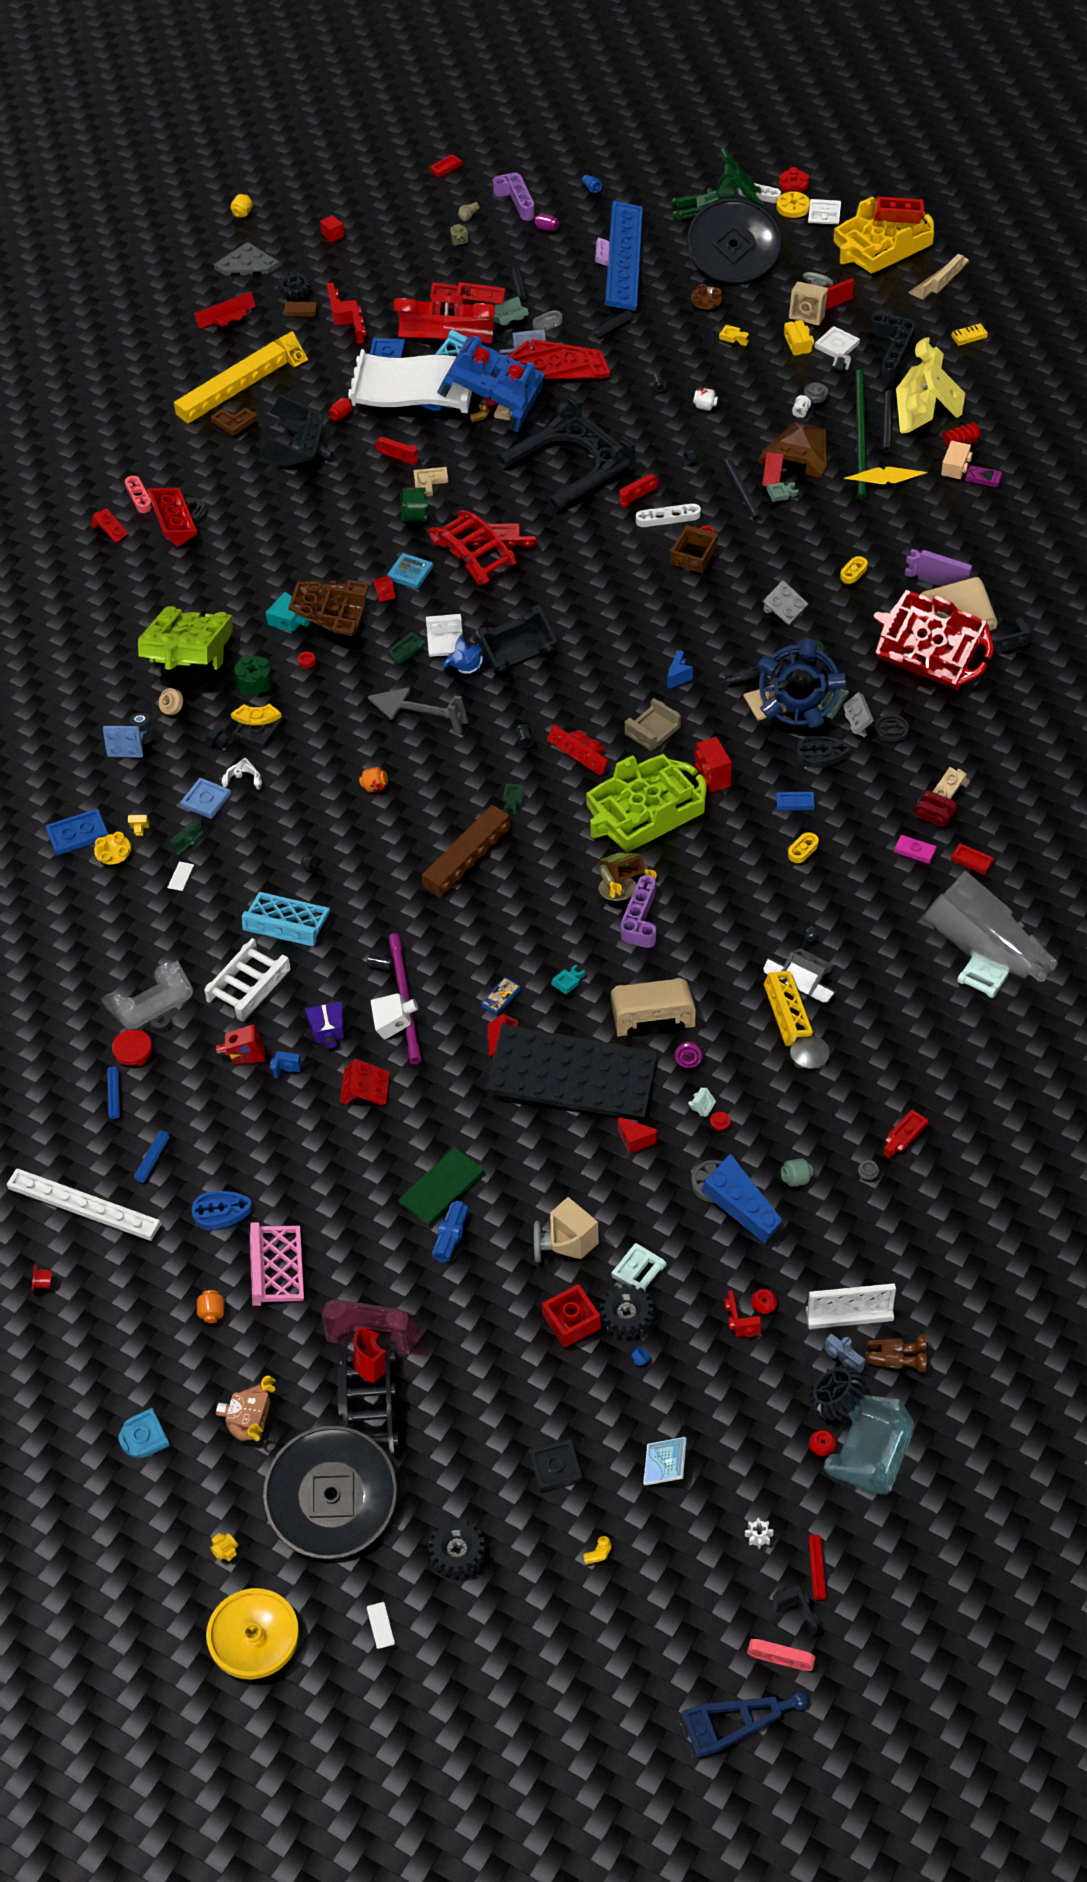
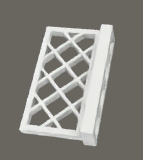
M895 1283L809 1292L808 1306H806L809 1329L894 1321Z

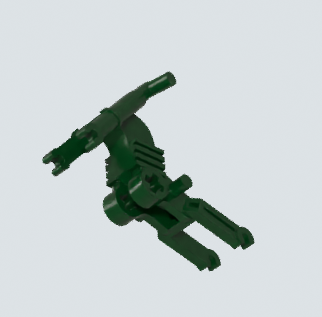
M722 148L721 153L726 165L724 166V174L718 181L717 190L713 191V189L709 188L705 195L699 194L683 198H673L671 206H674L675 203L677 208L697 204V208L676 210L672 213V219H675L676 216L678 221L694 218L707 205L718 200L734 198V192L737 188L751 202L763 207L762 200L756 195V192L762 193L761 188L756 186L750 179L751 177L729 156L727 149Z

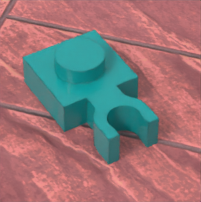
M574 965L570 972L564 969L552 979V985L567 995L578 986L579 980L585 975V971L576 972L577 965Z

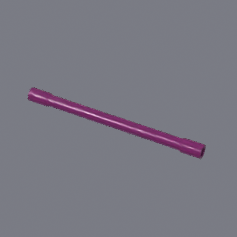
M391 934L389 936V943L393 955L399 994L406 1001H410L400 935ZM410 1013L411 1024L405 1028L410 1063L418 1064L422 1059L417 1042L413 1013Z

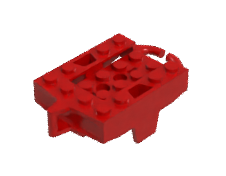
M906 590L890 614L881 612L874 614L878 625L883 627L875 652L878 659L953 689L959 690L962 684L978 677L986 669L987 664L981 662L978 668L974 670L968 669V665L979 644H983L986 647L984 657L987 659L992 657L994 649L987 621L957 609L953 602L934 595L933 599ZM938 611L949 616L946 619L938 617ZM922 633H927L926 637L920 638L919 636ZM938 639H943L941 644H935Z

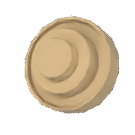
M171 688L164 690L159 698L161 711L169 715H174L180 711L183 703L181 693Z

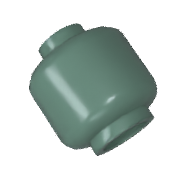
M803 1158L788 1160L781 1168L782 1180L789 1186L805 1185L813 1175L812 1166Z

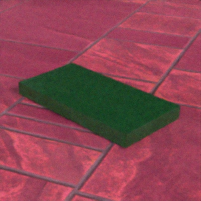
M454 1147L398 1200L399 1204L427 1226H430L450 1207L451 1202H455L484 1174V1169Z

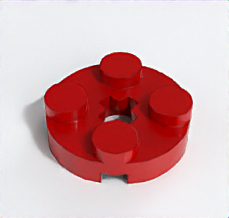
M791 167L788 171L779 175V187L784 192L797 191L801 193L808 188L809 175L798 170L796 167Z

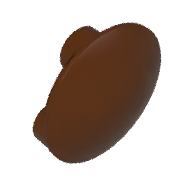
M705 284L698 285L697 289L691 294V302L700 309L715 308L722 301L721 289L706 286Z

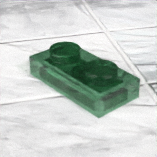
M411 632L387 650V656L401 664L425 645L424 640Z

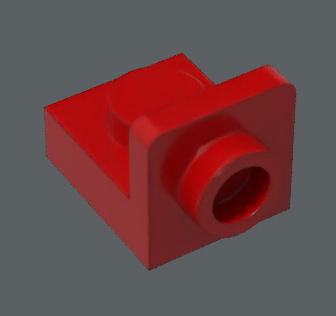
M389 576L372 580L380 602L395 598L393 582Z

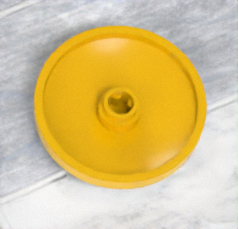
M245 1589L230 1595L216 1607L207 1626V1645L214 1662L227 1674L241 1679L263 1678L281 1669L294 1654L299 1639L297 1617L291 1605L279 1594L266 1589Z

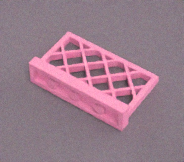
M251 1223L252 1306H261V1302L303 1301L300 1226H259V1223ZM263 1233H272L276 1237L269 1243L263 1238ZM286 1233H296V1238L291 1242L283 1236ZM278 1240L287 1245L282 1251L273 1246ZM268 1249L277 1254L271 1261L264 1256ZM289 1249L297 1253V1256L292 1260L284 1255ZM279 1258L288 1263L282 1269L274 1264ZM269 1267L277 1272L272 1279L265 1274ZM290 1267H293L298 1272L293 1278L285 1273ZM280 1276L288 1281L283 1287L275 1282ZM272 1285L278 1292L275 1295H266L265 1290ZM293 1285L299 1290V1294H289L286 1289Z

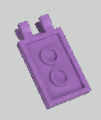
M914 549L911 550L910 556L907 557L906 563L909 564V568L905 570L906 576L918 575L919 580L941 587L971 578L972 565L925 550L919 553Z

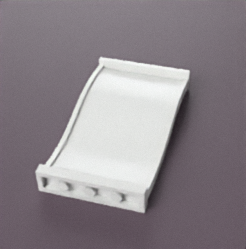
M361 349L360 356H357V367L354 368L355 378H352L351 381L352 389H349V399L352 400V406H355L356 403L378 407L435 404L459 408L461 413H468L472 391L454 382L446 397L437 393L456 358L455 356L426 355L408 358H388L366 354Z

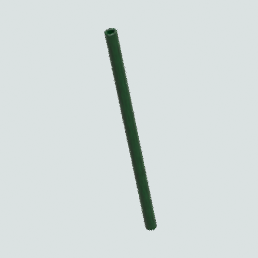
M857 370V473L866 471L864 371ZM858 481L859 499L866 498V482Z

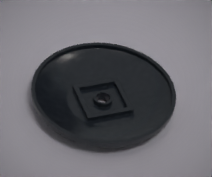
M735 198L715 201L699 211L691 222L687 240L691 258L702 272L715 280L733 284L750 282L767 273L776 262L781 245L780 232L772 216L753 202ZM735 242L738 246L731 247L729 244Z
M342 1426L314 1428L290 1440L273 1459L264 1483V1506L268 1520L276 1534L296 1552L321 1560L349 1557L370 1546L388 1526L397 1500L395 1472L384 1450L364 1433ZM329 1489H335L338 1492L334 1500L325 1498V1494Z

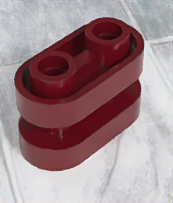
M925 791L913 810L919 819H924L937 826H946L956 811L957 805L947 797L932 791Z

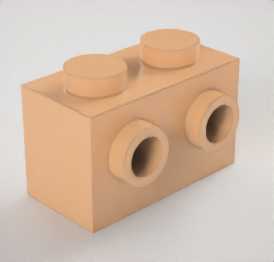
M951 441L943 460L941 475L961 479L963 473L967 472V462H971L972 459L971 445Z

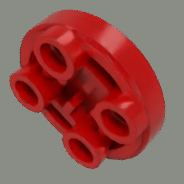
M136 1029L120 1033L112 1044V1051L116 1062L125 1065H144L152 1052L150 1037L145 1032Z

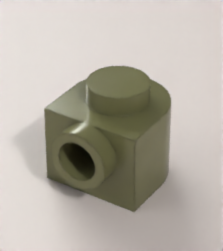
M456 224L451 227V241L454 246L468 242V232L464 226Z

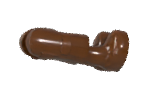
M919 1334L917 1340L910 1344H903V1340L898 1338L866 1342V1350L869 1351L866 1354L867 1363L894 1369H901L905 1365L913 1367L919 1372H926V1334ZM903 1354H911L916 1356L908 1357L903 1356Z

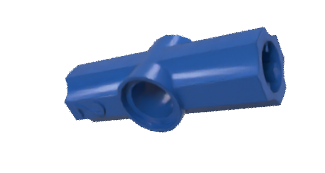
M451 1202L445 1221L442 1220L440 1223L438 1239L432 1252V1257L439 1262L445 1263L450 1261L456 1243H459L461 1240L463 1224L469 1210L468 1206L463 1202Z

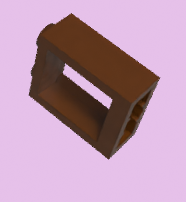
M686 525L671 550V564L703 573L718 547V534ZM687 543L707 548L702 558L682 553Z

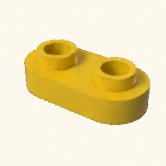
M859 556L852 558L841 570L840 579L847 584L856 582L867 570V560Z
M809 832L802 834L789 847V860L794 863L805 861L817 849L818 837L814 833Z

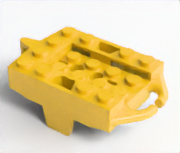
M874 197L860 202L856 216L834 228V243L840 248V264L855 262L871 274L933 245L934 221L929 214L924 216L927 224H925L923 219H921L920 224L886 222L885 220L874 221Z

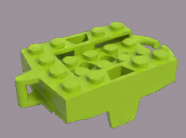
M173 606L166 607L139 637V657L149 658L150 662L153 663L154 661L165 663V669H172L177 665L190 666L191 663L208 664L213 660L214 670H218L223 664L224 645L232 633V615L218 612L214 615L206 614L205 617H201V613H182V609H176Z
M664 754L648 759L638 765L633 755L618 762L613 778L599 784L586 793L587 807L594 816L590 820L591 837L597 838L608 835L628 853L704 813L707 789L704 777L701 774L696 776L699 786L694 789V786L680 770L688 771L692 776L696 775L698 770L688 763L667 759ZM692 798V801L676 808V805ZM648 820L647 824L633 831L634 827Z

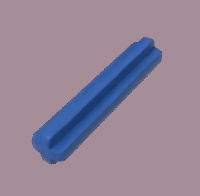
M114 1066L107 1069L108 1115L110 1119H118L120 1117L119 1071Z
M163 1130L158 1132L134 1175L137 1182H145L169 1139L168 1132Z

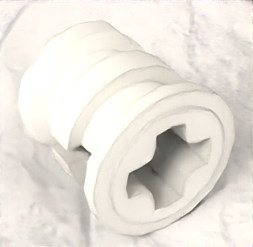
M803 395L798 396L792 408L793 415L798 418L805 417L808 408L811 406V400Z

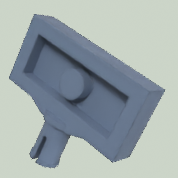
M830 1334L825 1342L827 1354L834 1359H838L843 1365H850L861 1373L864 1370L865 1359L852 1349L851 1339L849 1340V1337H845L841 1341L833 1334Z

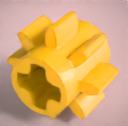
M218 1533L211 1539L213 1546L210 1547V1550L219 1561L223 1558L230 1561L237 1555L235 1548L238 1547V1544L229 1533L225 1536Z

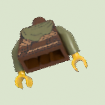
M616 853L599 861V873L607 886H610L609 895L612 898H615V892L621 896L622 887L615 882L623 881L641 873L650 875L656 880V872L648 870V866L643 862L642 854Z

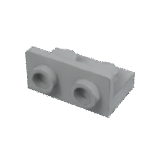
M858 692L843 705V708L846 712L845 716L851 724L852 732L865 737L867 735L865 728L874 720L863 694Z

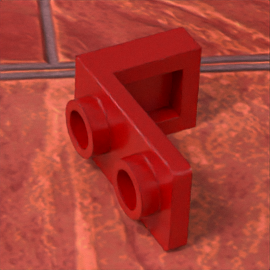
M107 508L101 512H96L92 516L93 520L90 526L93 529L101 526L115 543L127 536L128 532Z
M729 1290L728 1298H725L724 1302L726 1311H730L731 1317H728L730 1330L734 1329L735 1337H753L760 1334V1316L738 1319L733 1291Z

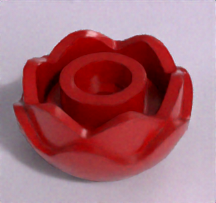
M760 1289L752 1295L751 1306L758 1313L769 1314L776 1309L777 1297L768 1289Z
M818 1430L811 1435L809 1447L819 1456H828L835 1451L837 1441L830 1431Z

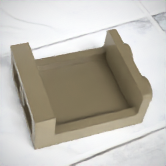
M653 698L651 700V707L635 721L631 718L625 721V734L650 751H653L681 727V716L677 711L670 709L663 702Z

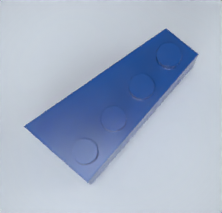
M731 1154L704 1182L701 1192L762 1242L766 1243L778 1230L782 1219Z

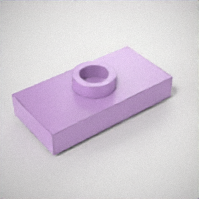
M598 238L596 241L595 262L605 266L608 265L609 241Z

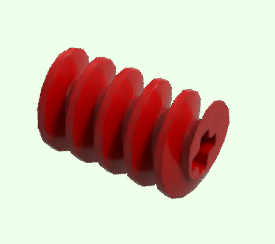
M975 422L942 433L943 442L947 448H949L951 441L969 445L972 442L975 444L980 436L979 427Z

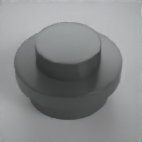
M866 1160L859 1165L858 1173L865 1180H873L878 1176L879 1168L875 1162Z

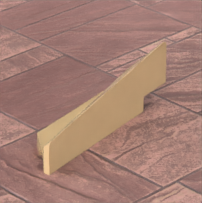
M957 254L946 266L909 291V294L924 300L931 292L938 293L969 262V259Z

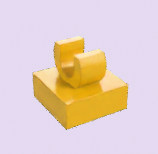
M128 815V823L131 829L134 828L136 836H143V828H150V821L147 815Z

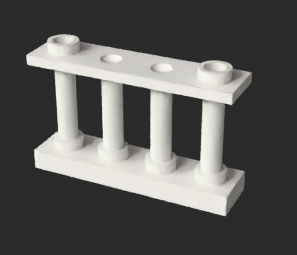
M252 938L243 945L241 951L219 975L207 984L204 990L207 1002L210 1003L216 996L235 1006L237 1019L244 1022L290 971L289 958L282 955L278 960H272L257 951L256 941ZM253 957L271 968L262 974L246 965V963ZM241 970L259 981L250 987L234 978V976ZM229 983L247 994L243 999L238 1000L222 991V989Z

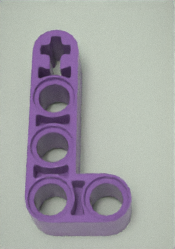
M510 173L493 179L495 196L511 195L523 220L529 221L535 217L534 202L520 174Z
M644 875L638 880L621 921V939L626 943L650 948L656 943V927L652 923L645 922L655 897V879L650 875Z

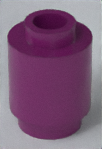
M540 213L539 216H536L535 224L539 229L552 232L557 230L559 220L555 216Z

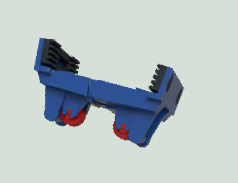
M478 336L473 338L467 337L437 393L446 397L455 382L485 398L491 397V401L513 410L509 429L518 432L542 389L545 373L535 370L536 366L532 362H528L525 366L505 355H499V352L482 345V340Z

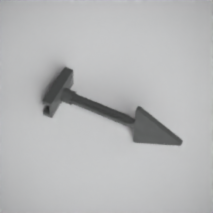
M410 688L368 696L369 701L390 720L395 717L400 708L445 716V718L451 719L456 734H462L461 725L468 724L461 696L455 695L446 709L405 701L410 693Z

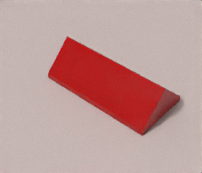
M180 488L147 489L163 534L176 547H179L197 534Z

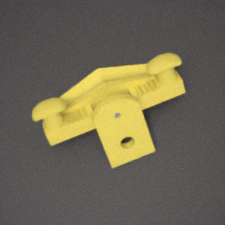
M929 337L920 340L915 347L916 356L922 359L921 364L911 367L896 388L899 425L902 434L909 433L933 419L936 397L956 418L962 415L965 392L941 369L944 354L938 347L933 348L929 344Z

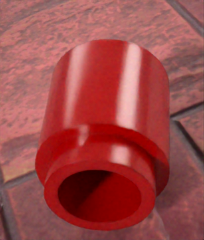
M340 398L330 407L328 414L334 421L341 420L352 411V404L348 399Z

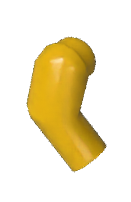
M600 1537L595 1551L583 1554L585 1565L603 1561L607 1558L611 1550V1542L608 1537Z

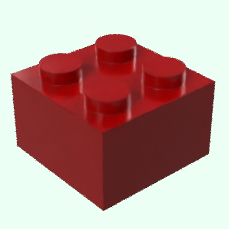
M714 737L696 743V751L694 752L696 763L694 768L698 770L697 774H701L704 777L710 793L730 787L732 762L718 738Z
M579 1284L542 1303L543 1317L564 1348L601 1329V1316Z

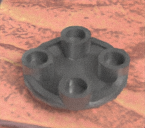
M808 1036L795 1040L791 1045L790 1054L797 1068L813 1069L825 1067L829 1059L830 1050L824 1040L815 1036Z

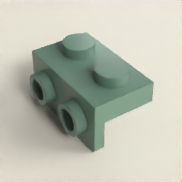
M519 297L506 300L503 305H494V322L501 325H507L512 320H521L529 314L528 309L521 306Z

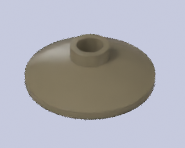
M632 878L615 882L622 887L621 896L615 892V898H612L609 895L610 886H607L604 880L599 884V893L604 898L613 901L630 898L636 888V882Z

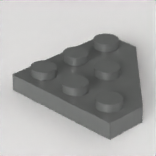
M249 242L214 264V269L225 276L231 275V273L253 275V272H262V274H269L279 267V261Z

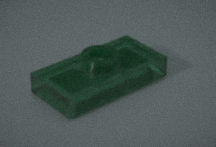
M198 819L192 820L170 840L172 852L178 856L203 833Z

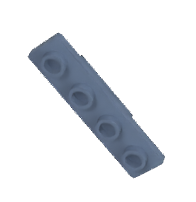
M544 329L512 333L514 348L499 350L500 355L509 356L527 340L534 351L531 339L546 341Z

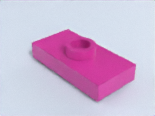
M903 835L900 836L894 848L895 853L930 864L936 851V846Z

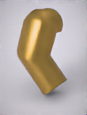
M487 403L480 404L479 412L470 415L472 423L487 417L490 412Z

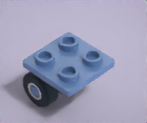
M136 713L132 715L129 719L130 726L103 727L108 757H143L142 744H147L153 739V731L150 728L151 718L148 714Z

